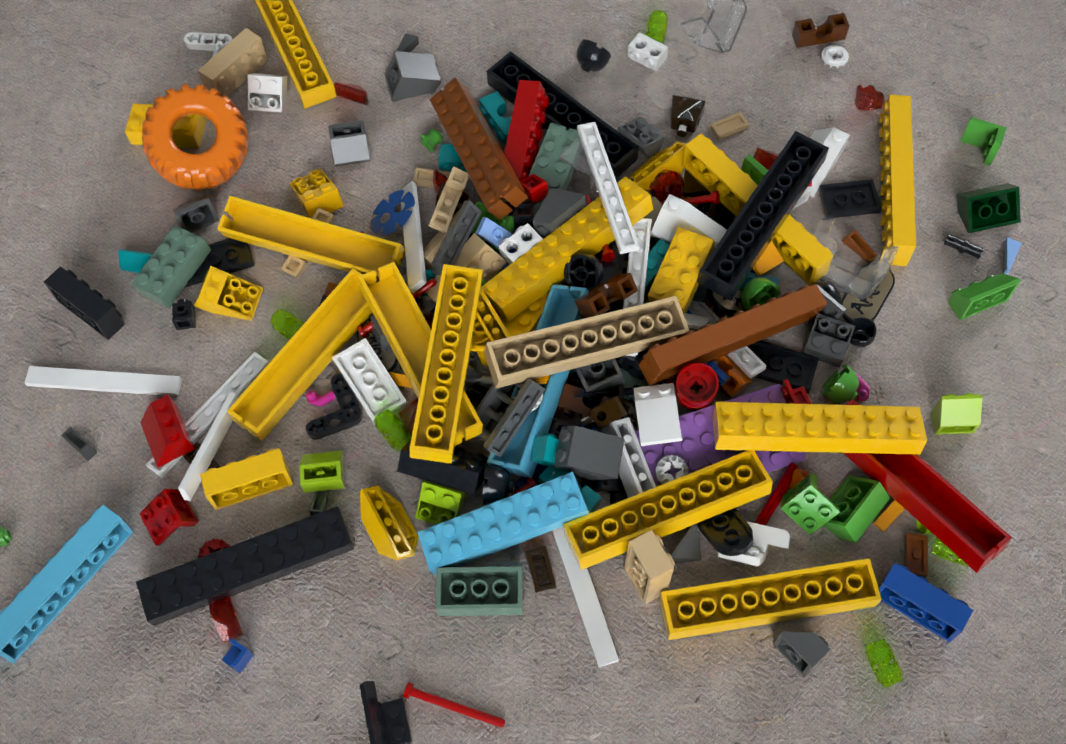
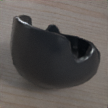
M863 317L853 319L851 325H854L855 328L849 343L857 347H866L872 344L877 331L875 323Z

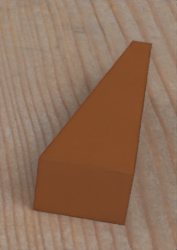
M856 230L841 240L867 263H870L878 256Z

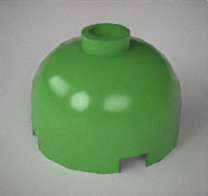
M758 277L752 279L744 286L741 292V301L744 308L749 311L756 304L761 306L771 298L776 297L777 299L778 294L781 296V291L771 280Z
M847 364L842 366L844 370L841 372L836 370L823 384L824 391L820 390V394L832 403L837 404L844 403L847 400L851 401L858 395L856 392L859 387L858 376Z

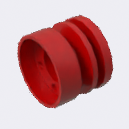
M692 363L682 368L675 384V396L679 404L689 411H697L709 407L713 403L718 391L719 380L716 372L704 363ZM693 386H697L698 393H695Z

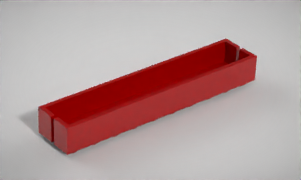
M852 399L851 401H849V402H848L847 404H845V405H859V404ZM843 453L872 480L880 481L885 491L976 573L1004 551L1012 539L1006 531L917 454Z

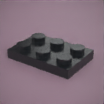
M873 179L819 186V193L827 219L880 213L882 210Z

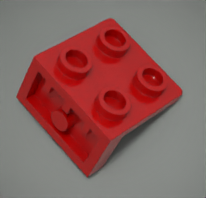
M163 489L140 512V517L156 546H160L179 526L194 527L199 522L188 500L183 499L179 489Z

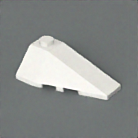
M832 127L815 130L811 135V139L829 147L824 163L812 179V186L808 187L811 190L810 196L814 197L819 186L823 184L846 147L849 134Z
M669 194L659 212L651 235L671 243L677 228L680 227L714 239L716 247L727 230L688 202Z

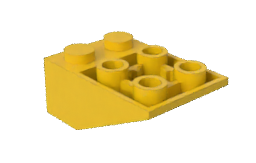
M322 169L313 170L308 175L297 177L289 183L308 218L312 219L318 207L329 213L344 207L338 189Z
M210 266L194 306L213 314L252 321L264 288Z

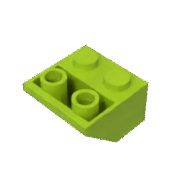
M966 393L956 396L953 394L941 396L930 413L935 435L975 433L981 423L982 394Z
M343 450L302 455L299 466L300 485L304 493L345 489Z
M424 480L415 518L435 525L460 516L467 493Z

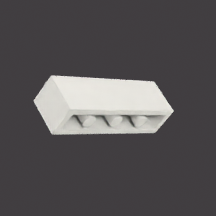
M630 418L613 421L602 429L603 433L625 439L619 475L628 498L655 488L656 485Z

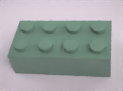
M174 225L131 284L141 295L169 309L187 285L189 279L192 278L210 253L211 248L203 238Z
M522 566L437 568L436 611L438 616L523 615Z

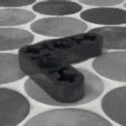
M341 373L331 378V385L341 410L314 419L307 424L306 432L313 440H318L353 427L362 420V414L354 393ZM341 380L345 390H340L338 381ZM344 396L352 397L349 403L341 402ZM352 408L356 418L354 419L350 417L348 410ZM332 419L340 421L336 427L329 426V422ZM322 423H325L327 428L326 430L324 429ZM313 427L318 428L317 433H314Z

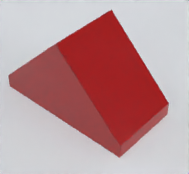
M532 174L520 181L528 195L529 201L534 202V205L547 196V182L537 175Z

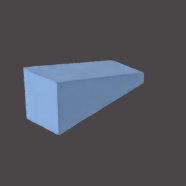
M1008 237L1003 243V274H1008L1022 244Z

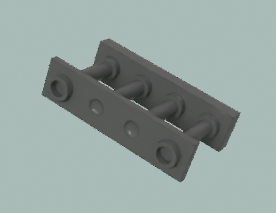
M530 378L526 382L497 389L493 383L475 410L483 424L482 434L480 435L487 440L483 447L501 457L545 391V388ZM513 385L520 389L514 399L507 395ZM502 402L509 406L503 416L496 412ZM491 418L498 423L492 433L485 429Z

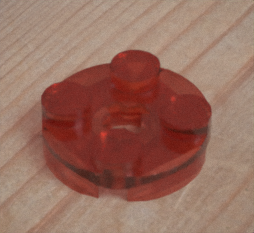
M663 170L650 183L649 189L652 192V197H656L660 203L665 202L669 194L681 199L684 181L678 172ZM667 185H670L668 188L669 191L666 192Z

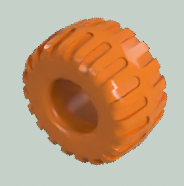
M183 84L179 90L174 91L173 88L166 90V95L164 97L159 95L154 100L153 107L147 109L146 118L142 124V143L148 162L168 183L174 184L183 190L193 189L195 192H203L202 189L210 188V190H214L222 183L225 185L234 174L236 175L239 172L247 154L248 131L241 113L227 96H222L220 91L214 88L208 90L205 85L196 84V88H191L189 84ZM198 114L206 117L213 123L217 136L209 150L200 154H189L175 145L172 132L175 124L181 118L187 115Z

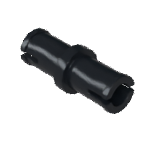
M948 234L944 241V245L959 250V253H967L977 259L981 257V252L984 251L983 247L981 248L969 243L967 239L962 240L951 234Z

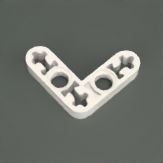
M191 32L184 37L187 48L192 50L214 51L213 56L232 40L229 34ZM207 40H213L212 43L205 44Z

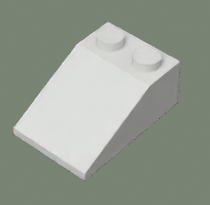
M668 383L633 388L641 446L682 441L674 384Z

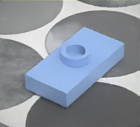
M482 217L475 233L498 249L502 240L513 235L487 217Z

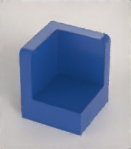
M231 638L229 642L232 644V647L223 657L222 661L241 673L254 655L243 645Z

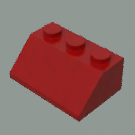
M169 394L151 402L140 423L156 466L159 468L195 448L179 408Z

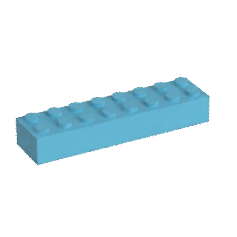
M571 472L417 533L429 571L437 576V568L460 567L560 528L564 523L589 514V510L577 478Z
M102 505L93 512L91 518L78 528L76 534L63 544L61 550L47 561L46 566L32 577L25 589L17 593L11 604L1 610V657L14 664L133 534L130 527L105 505Z

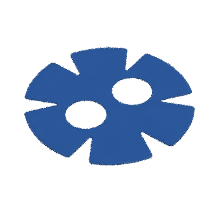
M399 190L389 195V203L383 199L378 204L373 214L379 216L371 219V229L375 234L382 227L381 236L391 234L396 231V223L402 227L407 222L413 211H407L406 209L415 205L412 193L408 191L402 198L404 190ZM400 202H404L403 210L396 213L394 211L395 206ZM385 213H390V219L386 223H381V217Z

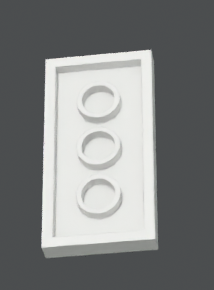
M366 338L332 357L373 423L407 403Z

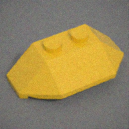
M675 142L671 147L655 154L630 174L629 178H634V183L645 190L662 191L666 185L674 181L683 172L684 167L682 163L686 143Z
M482 288L480 290L471 351H484L486 343L511 337Z
M379 485L361 489V521L378 553L394 560L414 556L419 537L402 504L392 495L383 491V488Z

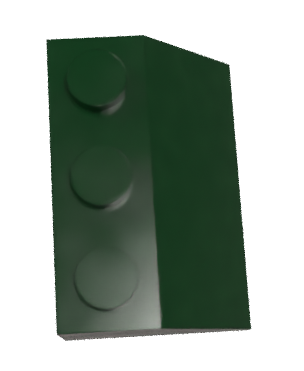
M1007 183L957 194L958 213L968 233L1021 222L1019 186Z

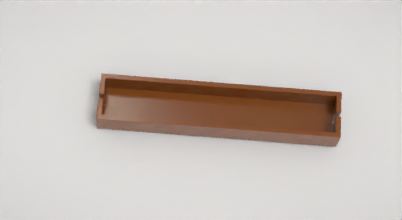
M455 77L444 86L443 91L440 90L434 94L430 102L486 209L497 219L502 220L513 209L501 198L504 197L516 208L528 198V195L470 91Z
M816 284L809 287L804 285L797 292L792 293V291H789L779 299H776V297L769 299L764 305L756 304L749 311L744 312L741 310L731 318L723 317L716 324L711 325L708 323L696 332L690 330L683 334L681 338L673 337L663 345L655 344L643 356L639 367L649 386L679 374L680 370L688 364L707 363L810 321L827 305V302Z

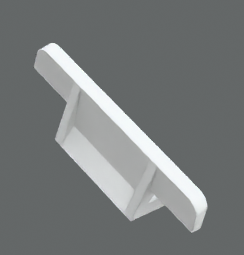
M747 522L753 531V544L751 548L741 555L726 556L718 553V557L760 566L765 561L768 545L788 548L790 535L788 531Z

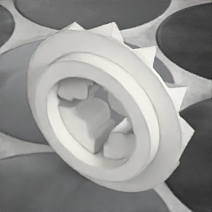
M838 45L827 46L821 53V60L824 61V65H830V68L832 66H835L837 69L840 66L844 67L849 59L846 49Z
M677 455L663 457L656 466V476L661 484L688 474L685 460ZM671 465H673L674 469H680V471L675 473V477H672V474L664 473L670 469Z

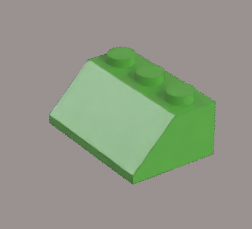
M1003 273L996 276L990 275L984 281L979 283L976 281L964 289L958 288L951 293L952 296L948 304L959 320H962L1008 301L1021 281L1019 278Z
M848 475L829 499L840 509V513L825 523L823 527L839 539L856 543L889 501L890 497L880 481Z

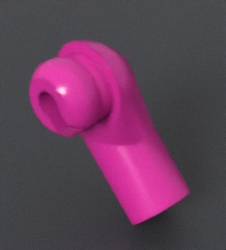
M857 373L859 387L856 391L858 393L856 398L859 401H866L869 398L870 386Z
M314 390L306 393L307 402L320 407L336 399L332 390L324 395L316 394Z

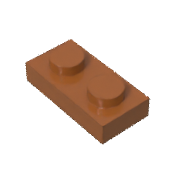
M906 533L904 566L911 573L924 578L928 576V536Z

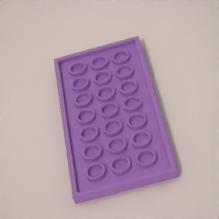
M780 384L725 401L786 403L783 392L780 389ZM715 405L679 416L682 441L641 446L639 430L635 431L656 487L662 485L656 476V466L665 456L677 455L685 460L688 474L748 451L715 450L712 421ZM755 451L767 473L789 466L790 463L806 460L804 452ZM671 465L670 469L664 473L672 474V477H675V473L680 471V469H674L673 465Z

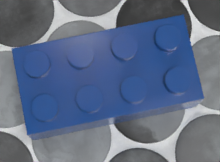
M894 563L878 586L882 602L949 643L963 631L974 611L966 602L956 600L946 590L936 588L926 578L916 576L906 566Z

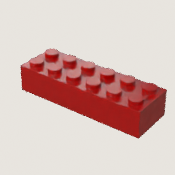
M519 80L504 154L519 181L527 178L539 152L538 143L542 139L543 134L542 124L546 120L545 108L549 105V97H547L540 81Z

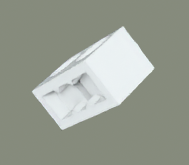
M640 32L628 45V57L654 71H657L667 59L668 46Z
M527 223L525 226H520L511 237L502 240L498 246L500 255L511 264L542 241L543 238ZM527 237L531 238L530 241H523ZM511 249L517 250L514 253H509V250Z

